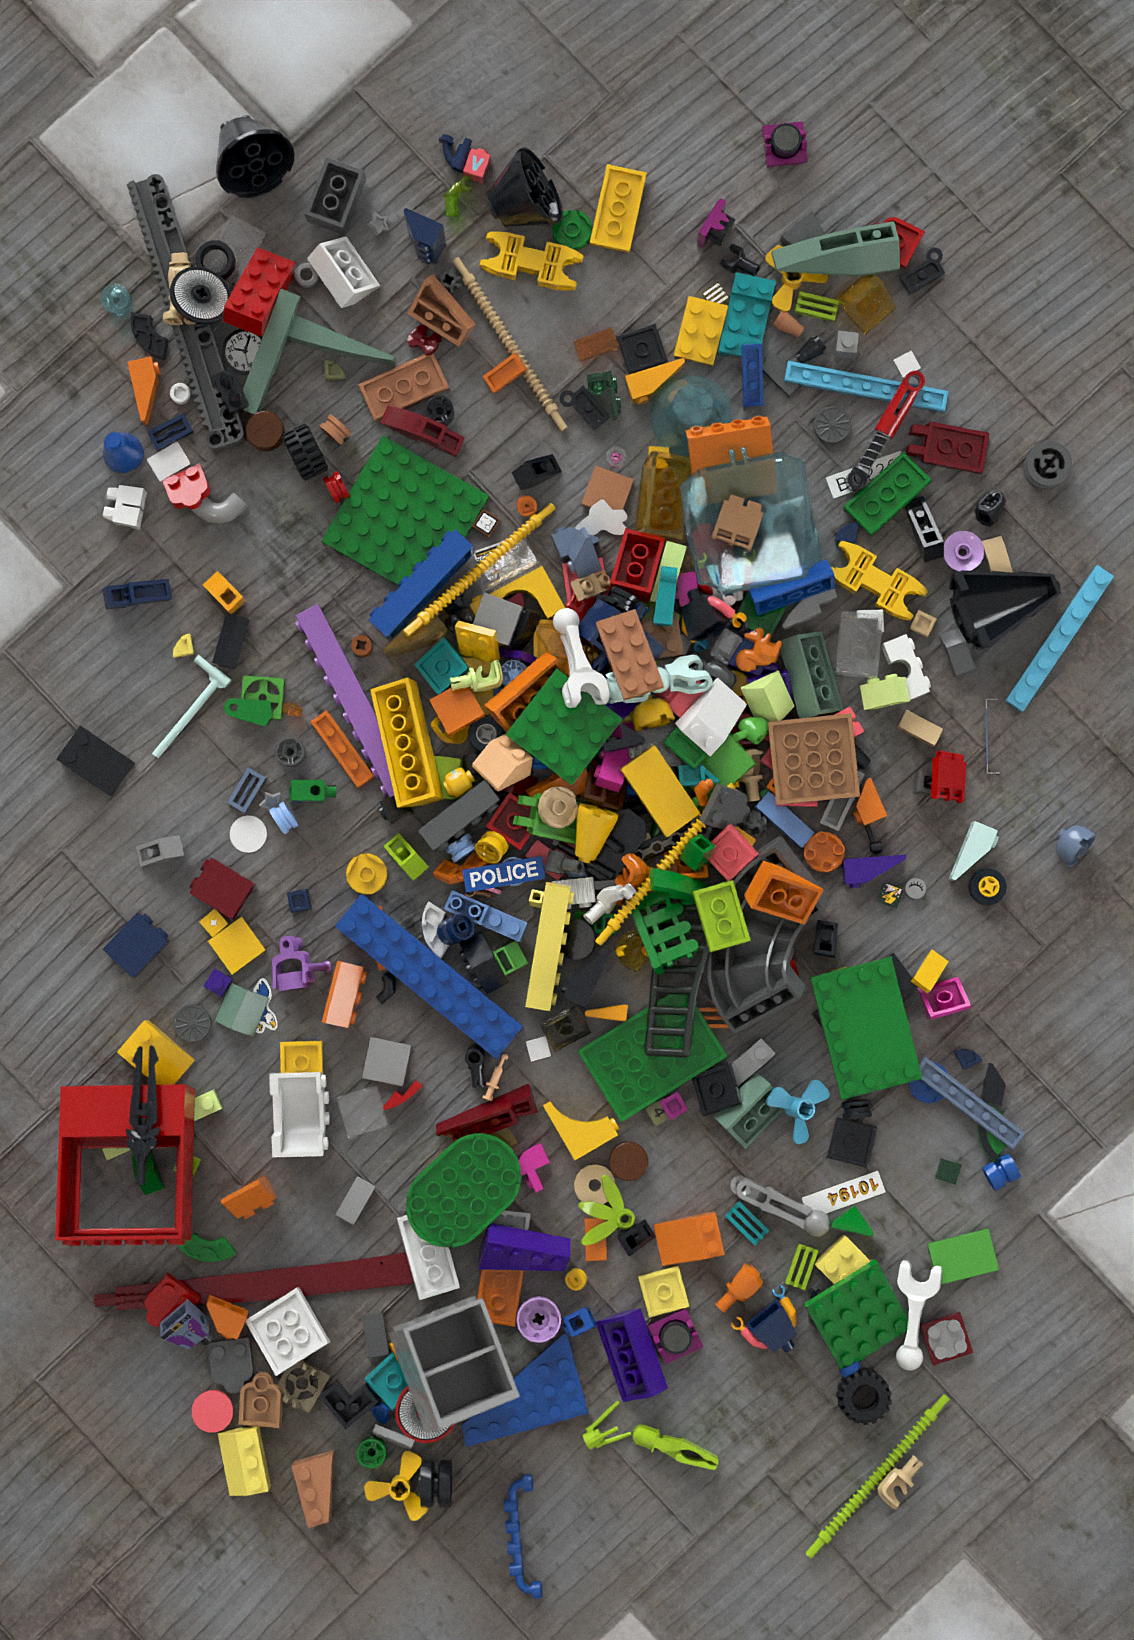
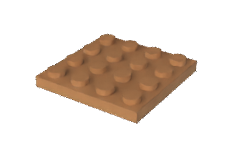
M851 713L768 722L776 805L860 797Z

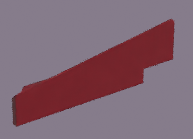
M530 1084L521 1086L494 1098L492 1101H487L437 1123V1136L444 1135L453 1138L454 1142L469 1134H490L519 1124V1116L538 1113Z

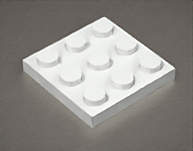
M299 1287L245 1321L276 1376L330 1343L329 1338Z

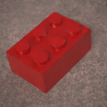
M625 528L610 581L609 593L611 594L612 586H615L632 594L638 601L649 603L664 549L665 538Z

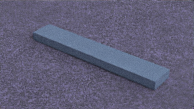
M924 1056L919 1063L922 1075L920 1080L1010 1149L1014 1150L1026 1133Z

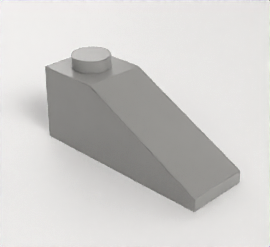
M758 1038L731 1063L737 1086L775 1055L762 1038Z

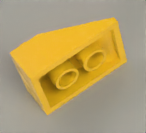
M144 1020L117 1051L118 1054L136 1068L132 1060L138 1047L142 1046V1073L148 1077L149 1046H154L159 1059L155 1064L157 1085L175 1084L195 1061L149 1020Z

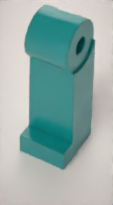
M662 566L652 625L672 626L678 568Z

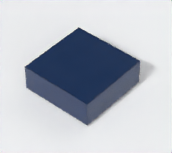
M308 889L287 893L291 913L312 909Z

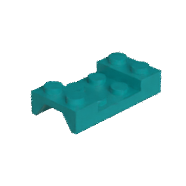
M736 272L718 350L719 356L733 355L741 357V344L762 343L776 281Z

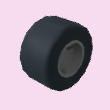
M484 716L470 725L468 739L471 746L481 753L490 741L504 735L505 731L493 717Z

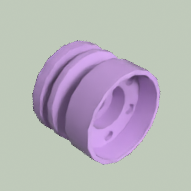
M542 1296L531 1297L523 1302L518 1309V1329L529 1341L545 1342L553 1338L558 1332L561 1324L560 1311L550 1299ZM536 1313H539L540 1316L544 1315L545 1318L542 1319V1324L533 1322Z

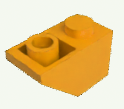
M218 571L203 584L230 614H233L246 601Z

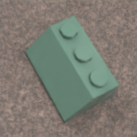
M756 1072L739 1089L742 1104L719 1111L713 1117L746 1149L775 1120L784 1108L771 1107L766 1104V1099L774 1088Z

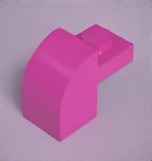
M696 571L681 573L678 576L675 602H678L679 610L690 603L687 592L695 588L698 589Z
M541 1142L526 1149L519 1158L521 1176L528 1175L525 1180L530 1190L534 1188L535 1192L544 1188L535 1169L550 1163Z

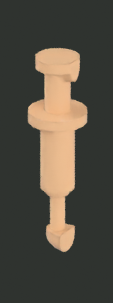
M508 1054L501 1055L500 1063L495 1067L490 1082H486V1085L489 1087L486 1095H483L482 1098L489 1101L493 1100L492 1094L494 1089H499L497 1084L503 1071V1062L505 1059H508Z

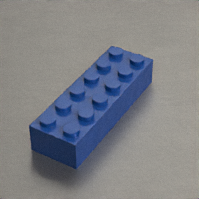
M456 529L452 532L448 531L441 539L443 542L438 547L434 546L427 553L428 558L423 563L420 561L412 569L414 571L409 578L405 576L399 582V588L395 592L391 591L384 598L385 603L380 608L377 606L370 613L369 616L371 618L369 621L371 625L389 642L400 633L475 554L473 545Z

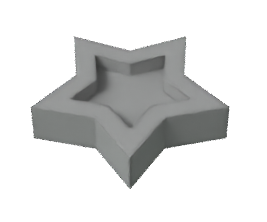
M374 211L372 213V221L367 225L374 229L376 236L381 231H390L386 224L387 216H380Z
M265 792V799L259 804L260 807L267 808L268 810L273 807H279L281 803L279 801L280 792L273 795Z

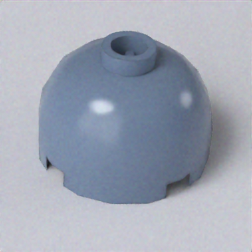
M1080 825L1071 826L1067 830L1063 828L1056 836L1058 839L1056 852L1059 858L1069 867L1074 866L1079 861L1076 858L1082 854L1084 856L1095 841L1094 836L1096 834Z

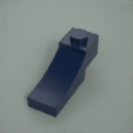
M169 579L128 582L123 585L106 586L102 589L106 610L170 601L172 599Z

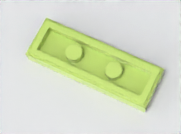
M670 541L666 542L651 594V602L656 603L662 566L678 568V579L687 546Z

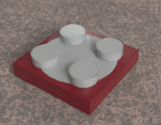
M960 1312L920 1324L933 1366L973 1353Z

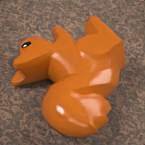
M756 628L750 633L744 634L747 640L754 643L753 650L743 649L737 653L735 663L741 671L750 672L756 669V665L766 666L776 663L782 647V641L779 640L775 644L771 643L770 633L764 637V630L762 628Z

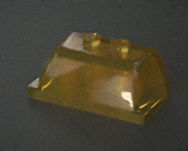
M652 451L646 458L641 470L635 528L639 533L676 540L683 539L691 475L689 457Z

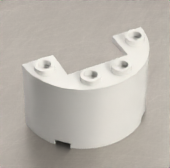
M321 1072L270 1073V1095H273L274 1118L272 1157L323 1156L324 1150H328V1137H325L326 1125L330 1123L329 1112H326L325 1105L329 1104V1092L324 1089L326 1087V1075H322Z

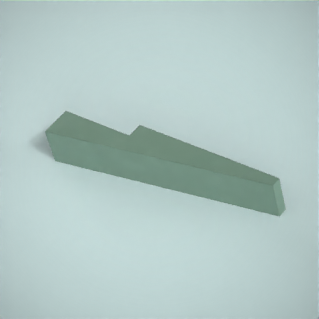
M280 289L243 388V393L249 403V407L242 410L252 414L260 412L301 296Z

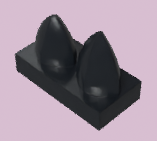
M231 368L212 375V380L230 415L249 407V403Z

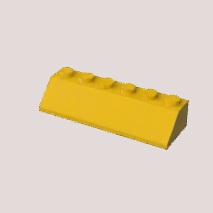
M407 677L370 689L397 808L422 806L443 800L444 797L417 682Z

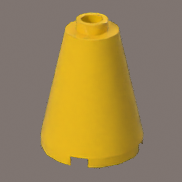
M579 804L575 855L578 856L579 861L584 863L595 861L618 820V814L607 809H599L594 805Z

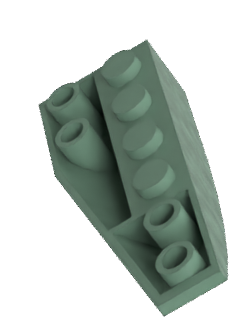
M894 221L833 232L797 242L771 252L775 269L779 272L860 277L900 269L899 237Z

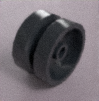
M422 1459L421 1473L419 1474L421 1508H432L435 1494H437L440 1508H451L452 1460H440L438 1473H435L434 1461L432 1459Z

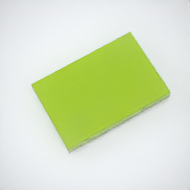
M733 880L692 892L709 952L751 941Z

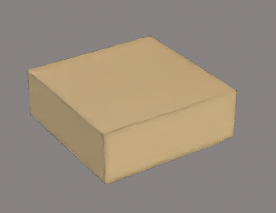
M918 610L909 629L928 638L937 618Z

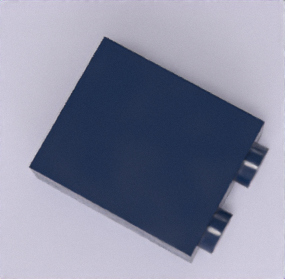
M136 913L102 949L132 978H136L170 943L167 939L169 935L160 927L156 929L152 925L154 921L146 913L143 915Z

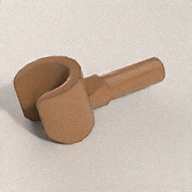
M481 890L467 893L461 892L467 897L474 895L491 897V893Z

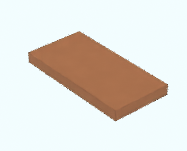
M434 353L429 356L425 354L358 384L375 423L382 419L388 405L407 409L449 389Z

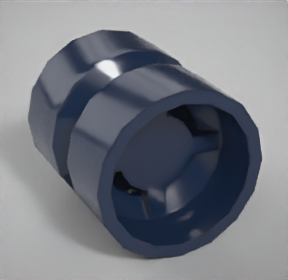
M460 913L439 923L437 927L438 938L446 945H454L469 939L474 933L475 926L473 920L468 915Z

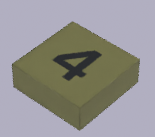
M663 1097L645 1107L655 1126L669 1119L660 1104V1101L664 1099Z

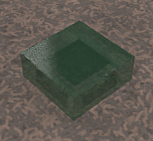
M940 1158L935 1178L956 1185L962 1165Z

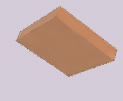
M595 466L581 505L591 508L603 499L612 510H623L634 479Z

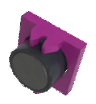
M803 121L762 126L767 168L808 162L807 140Z
M721 198L718 199L699 230L697 245L701 248H704L708 240L721 246L735 223L733 217L724 213L726 201Z
M686 1308L648 1325L665 1365L703 1347Z

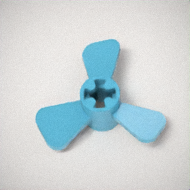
M812 1080L801 1098L791 1096L782 1087H775L767 1097L766 1104L771 1107L784 1108L788 1116L795 1118L793 1141L796 1144H802L807 1142L809 1138L805 1120L813 1117L815 1113L814 1104L828 1099L830 1093L821 1081Z

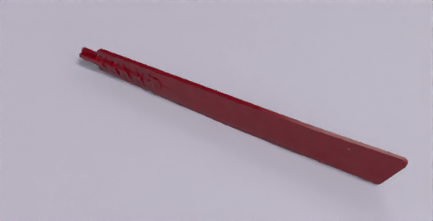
M405 1252L349 1261L181 1279L179 1281L200 1296V1301L196 1305L207 1304L209 1295L229 1303L280 1299L298 1287L304 1296L407 1285L412 1284L414 1280ZM158 1282L119 1286L115 1288V1293L94 1295L95 1307L116 1305L117 1310L145 1308L146 1296Z

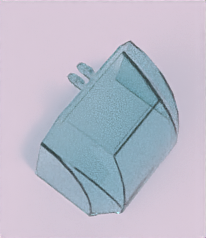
M741 447V455L744 460L736 461L735 451L731 449L729 450L730 463L698 469L680 486L686 536L698 584L702 586L706 584L716 589L717 593L722 595L804 579L811 567L822 559L804 460L783 452L748 459L746 447ZM731 494L744 498L743 506L745 507L749 500L763 505L761 512H764V516L751 552H747V549L733 545V547L729 546V543L718 539L715 541L711 540L724 500L729 501Z

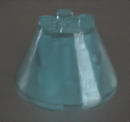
M685 375L672 379L657 392L652 402L650 420L656 438L664 447H669L671 452L678 455L689 456L685 430L691 429L694 426L706 427L714 423L732 422V409L727 395L715 382L702 376Z

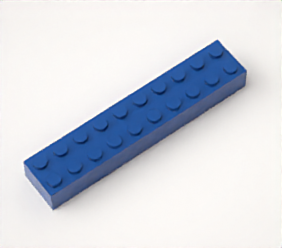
M363 894L358 897L335 925L337 929L494 1058L497 1059L523 1027L522 1024Z

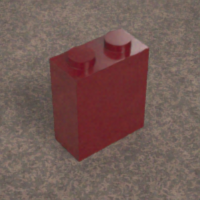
M211 857L210 860H206L200 869L202 873L199 878L195 877L189 886L191 891L189 893L227 917L235 919L256 884Z

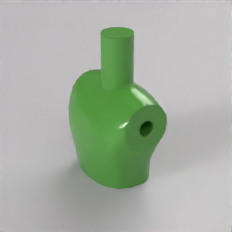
M762 717L745 718L738 724L740 732L733 734V738L735 741L746 738L755 745L759 744L769 735L768 722Z

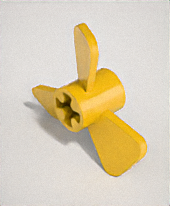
M781 245L775 246L767 253L765 258L766 263L774 269L775 265L771 252L782 248L783 246ZM780 272L783 274L781 279L783 286L772 298V305L780 311L788 312L791 309L793 290L798 289L802 281L823 284L827 281L828 275ZM788 273H793V277H798V281L797 279L792 281L788 280Z
M410 1450L404 1451L401 1459L400 1474L396 1475L391 1483L367 1481L365 1483L364 1490L367 1500L374 1501L390 1494L395 1500H403L411 1520L416 1521L428 1511V1508H421L420 1497L411 1491L412 1483L410 1480L421 1465V1457ZM399 1481L405 1485L406 1490L404 1492L402 1489L396 1491L394 1488Z

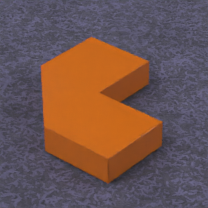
M473 852L461 866L444 859L433 872V876L450 885L464 882L462 870L488 866L491 863L485 862L477 853Z

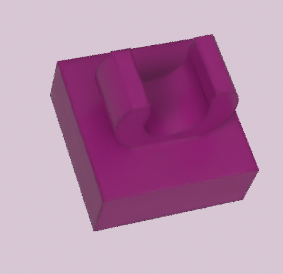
M678 1091L660 1101L670 1120L688 1110Z

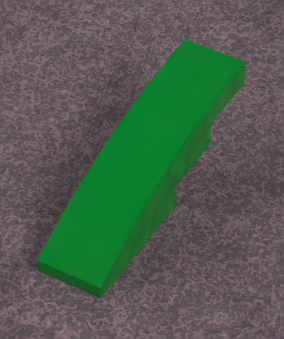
M652 868L649 871L651 890L666 892L667 897L681 899L682 904L685 905L695 904L693 891L710 887L705 882L672 871Z

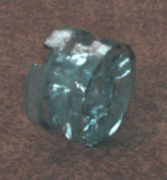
M109 285L103 290L101 295L102 305L112 315H124L131 309V304L133 303L132 296L121 285ZM115 297L120 298L119 303H115Z

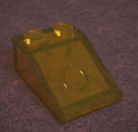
M434 614V618H430V622L426 625H421L409 637L402 631L383 651L388 658L431 646L447 636L445 634L447 628Z

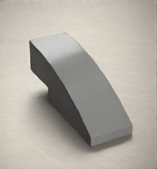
M831 589L803 599L788 615L781 626L782 632L820 616L822 613L820 606L836 600L835 590Z
M857 770L858 781L860 785L865 774L864 772ZM854 797L829 800L820 823L839 831Z

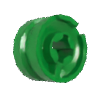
M376 1436L364 1438L357 1448V1459L366 1468H377L383 1463L387 1455L385 1443ZM371 1448L376 1451L373 1457L368 1452Z

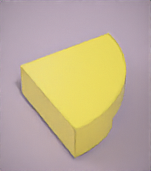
M190 633L182 636L173 649L174 658L194 655Z

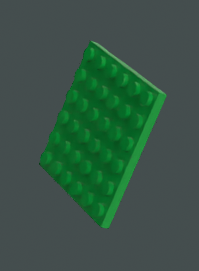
M382 436L350 490V497L343 502L321 542L398 585L405 576L409 578L414 571L412 569L418 562L421 561L423 563L428 558L427 553L434 546L438 547L443 542L441 539L448 531L452 532L456 529L466 539L472 525L488 501L489 495Z

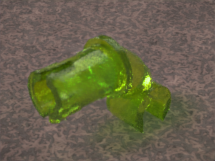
M463 177L461 181L453 184L446 194L443 195L446 202L445 216H458L459 193L461 191L468 193L473 189V187H466L464 185L465 182H472L473 179L471 177Z

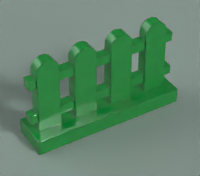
M653 891L648 893L647 896L644 895V900H640V905H636V909H632L631 912L656 975L664 973L662 966L668 965V967L674 966L672 962L686 956L688 959L693 958L692 954L699 950V945L696 940L691 939L687 941L685 935L691 932L692 927L687 921L679 923L678 917L684 914L682 904H672L670 899L673 898L667 897L666 892ZM666 902L667 907L652 913L651 907ZM646 910L647 915L642 916L641 911ZM673 920V926L661 931L659 930L658 925ZM653 928L655 933L650 935L648 929ZM678 938L681 939V944L669 949L666 948V943ZM658 946H660L662 950L659 953H657L655 949Z

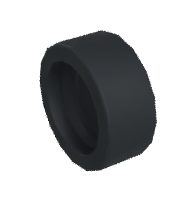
M219 240L205 242L196 252V266L205 268L203 263L205 255L209 251L220 250L227 256V265L217 274L226 280L235 269L236 260L232 250L226 243Z

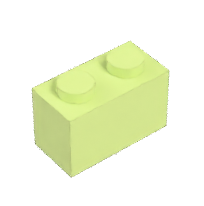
M897 674L886 675L885 680L880 681L879 678L867 680L868 684L860 685L864 710H875L910 702L906 677H897Z

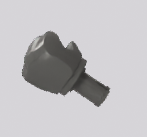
M698 652L692 654L700 657L703 662L702 670L709 673L712 681L714 678H719L731 690L736 684L735 673L715 659L708 662Z

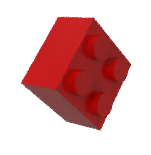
M509 792L486 825V828L499 833L509 844L521 851L532 834L526 831L527 827L515 825L513 821L515 816L529 818L531 807L517 804L518 798Z

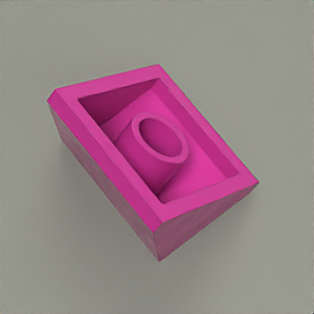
M958 977L935 983L928 994L921 988H918L927 1019H935L971 1008V1004Z

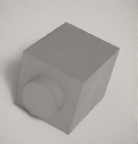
M838 331L835 340L834 357L854 359L857 354L859 333Z

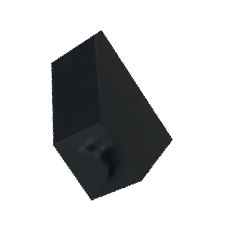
M550 454L528 460L511 473L520 490L534 487L560 474L562 471L554 455Z

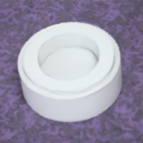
M177 383L172 386L170 396L176 404L183 405L191 399V390L186 384Z

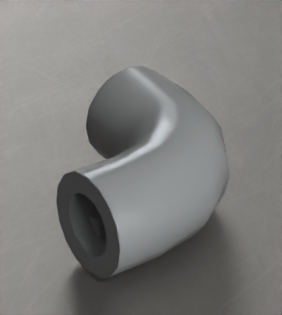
M232 493L223 503H214L206 497L202 499L201 505L192 511L207 522L221 524L234 520L244 512L248 505L235 493Z

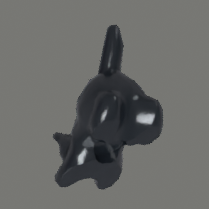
M463 594L455 596V600H451L450 604L447 603V607H442L449 616L444 621L445 627L452 633H456L455 625L458 621L473 624L475 619L474 612L462 600Z

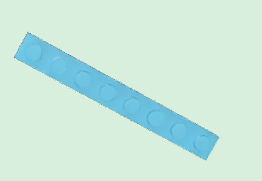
M1098 565L1094 567L1005 701L1020 712L1025 710L1114 576Z

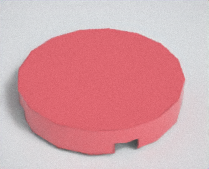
M220 1390L202 1392L195 1399L192 1406L194 1423L206 1432H219L225 1429L230 1424L234 1415L231 1398Z

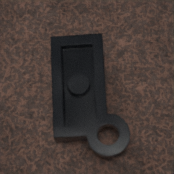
M933 247L929 249L926 254V261L899 277L909 296L945 274L944 269L939 263L943 258V253L939 248ZM937 253L938 258L932 259L931 254Z
M584 385L575 393L565 390L560 394V403L564 407L573 406L593 431L610 418ZM566 395L571 396L570 402L564 401Z

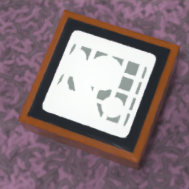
M483 509L472 525V528L490 538L500 523V519Z

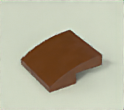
M592 760L583 798L594 805L612 812L622 810L628 783L627 779L624 777L619 793L595 785L597 777H594L596 766H601L602 762Z

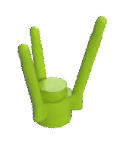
M619 1401L610 1406L592 1425L585 1428L587 1432L582 1436L590 1450L595 1447L598 1449L605 1444L632 1435L631 1432H627L604 1440V1437L616 1432L618 1427L609 1429L604 1433H601L599 1429L595 1430L619 1405Z

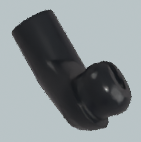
M385 973L381 978L384 990L376 998L382 1005L396 992V979L391 973Z

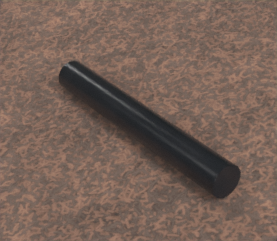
M564 842L559 844V850L578 860L574 848ZM596 861L584 863L610 880L615 875V872Z

